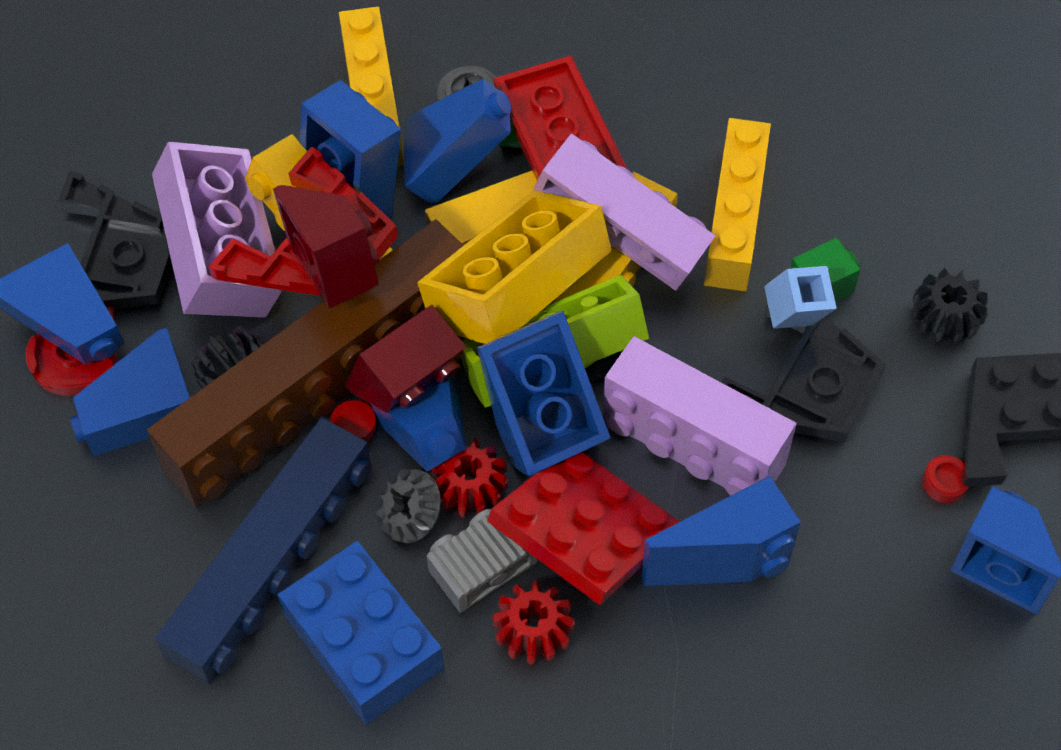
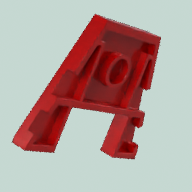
M310 147L288 173L291 185L295 187L343 195L355 212L360 209L363 210L373 229V235L368 237V239L373 244L379 259L397 239L396 224L362 192L358 194L346 182L345 176L336 167L332 169L324 161L323 155L317 149ZM287 237L271 256L232 238L208 266L212 278L219 281L321 296L290 248Z

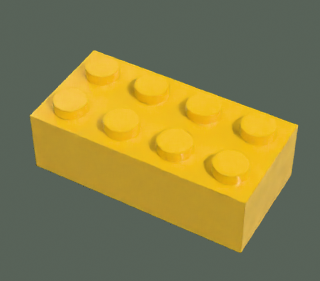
M537 190L532 191L417 282L425 309L433 305L457 336L483 344L520 329L528 321L535 318L554 299L566 292L573 283L586 272L593 269L599 261L612 251L601 205Z

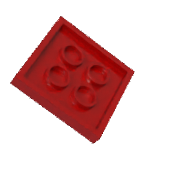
M583 452L537 472L491 509L487 520L489 524L599 605L642 567L645 540L680 522Z

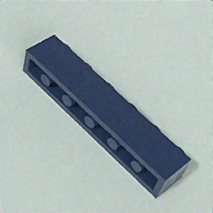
M323 417L319 419L154 638L164 657L208 684L212 682L217 673L223 674L227 671L235 659L236 647L246 634H253L260 626L265 615L264 609L274 595L278 597L277 594L288 587L292 579V571L301 558L307 559L314 552L319 542L320 532L328 521L333 523L340 516L345 507V498L354 486H361L367 479L372 464L366 441Z

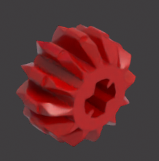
M475 437L470 443V447H466L465 450L430 470V475L439 488L440 497H442L441 505L445 511L458 506V514L464 518L468 513V509L475 508L476 513H480L485 510V503L495 506L501 502L500 493L506 492L508 489V478L504 475L507 472V464L504 458H496L497 450L493 444L480 450V442ZM466 476H472L473 479L466 480Z
M535 580L531 585V591L525 592L523 587L516 583L513 587L514 598L501 595V598L498 600L501 612L493 615V626L499 629L496 633V642L499 646L509 645L508 655L512 660L517 658L522 652L527 653V663L531 666L536 661V654L542 653L544 658L551 662L555 658L554 647L566 650L569 646L567 633L574 631L575 620L568 616L571 612V603L568 599L557 600L559 590L555 586L542 593L540 583ZM530 619H540L538 627L528 626Z

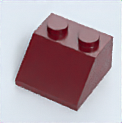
M279 185L273 188L289 246L329 309L379 285L375 266L380 264V259L373 244L368 239V237L373 235V229L363 210L360 209L355 212L343 195L286 185Z
M430 305L359 354L346 386L351 393L385 413H388L399 404L403 409H406L425 394L424 386L434 379L441 384L461 368L458 361L464 353L466 346L435 307Z

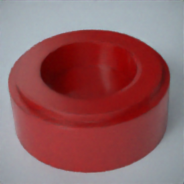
M358 400L343 402L335 408L331 415L330 422L367 443L375 436L377 430L375 413L365 402Z
M941 455L933 458L928 463L922 476V485L926 493L932 499L942 503H953L960 500L969 488L963 486L961 481L964 462L950 455Z

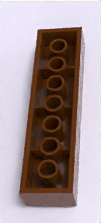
M435 219L380 259V264L375 266L378 286L331 309L322 301L149 427L147 432L163 472L193 506L197 508L205 501H212L218 498L226 490L227 485L242 473H249L255 470L262 463L264 457L278 446H285L291 443L298 436L302 428L314 419H320L328 415L335 404L351 392L346 384L359 354L425 309L417 282L464 245Z

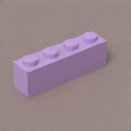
M572 133L543 169L533 190L601 205L610 245L675 291L688 276L715 237L700 220L684 214L674 207L666 196L660 192L652 191L635 179L628 169L615 165L601 155L594 145L585 140H580Z

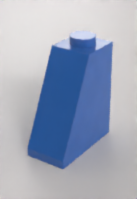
M483 78L405 117V187L431 205L439 202L511 133L510 113L512 107L507 95Z
M68 243L0 278V307L2 311L83 364L87 365L94 360L101 361L107 359L117 351L118 347L126 344L116 323Z
M167 327L156 331L73 397L78 415L70 417L76 439L78 443L87 441L93 456L150 438L147 429L190 398Z
M455 374L441 384L436 379L423 387L425 394L406 409H403L399 404L388 413H385L371 404L379 425L426 472L466 449L460 389Z

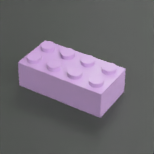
M168 142L152 173L183 314L266 317L282 290L216 280L212 278L208 267L232 238L269 256L275 252L263 202L252 195L247 182L244 180L251 163L249 149Z
M633 336L605 376L603 419L612 431L621 436H631L639 440L653 454L661 458L669 457L684 465L693 476L702 480L709 479L724 487L730 496L768 476L775 483L785 468L796 422Z

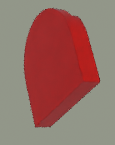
M113 306L106 307L116 323V314ZM37 333L35 337L31 336L28 341L26 362L33 378L43 389L57 395L71 396L77 395L118 362V350L107 359L101 361L94 360L85 365Z

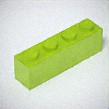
M622 275L547 305L535 318L523 326L525 327L558 311H564L584 368L614 353L623 352L633 336L642 341L649 339L640 295ZM464 339L462 342L466 349L461 359L469 385L485 408L489 407L491 402L477 347L484 344Z

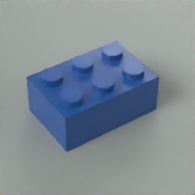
M339 80L301 103L300 143L307 151L310 147L317 149L323 155L324 161L332 169L336 167L345 176L346 182L358 194L362 192L391 219L401 128L397 126L393 119L385 116L367 102L361 93L355 92L342 80Z
M358 540L277 594L285 618L365 725L445 669L441 646Z

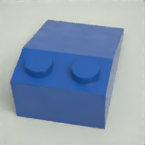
M558 311L477 347L496 426L511 465L514 468L531 476L611 438L564 311Z
M768 476L646 539L641 580L645 586L751 582L762 575L766 578L774 577L785 570L790 564L789 561L801 521L772 478Z

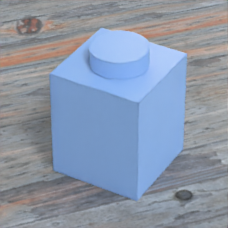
M827 266L786 269L764 286L773 329L811 326L837 309Z

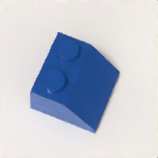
M992 486L950 571L1037 615L1061 577V562L1038 508L1028 504L1023 497L1014 492L1002 491Z

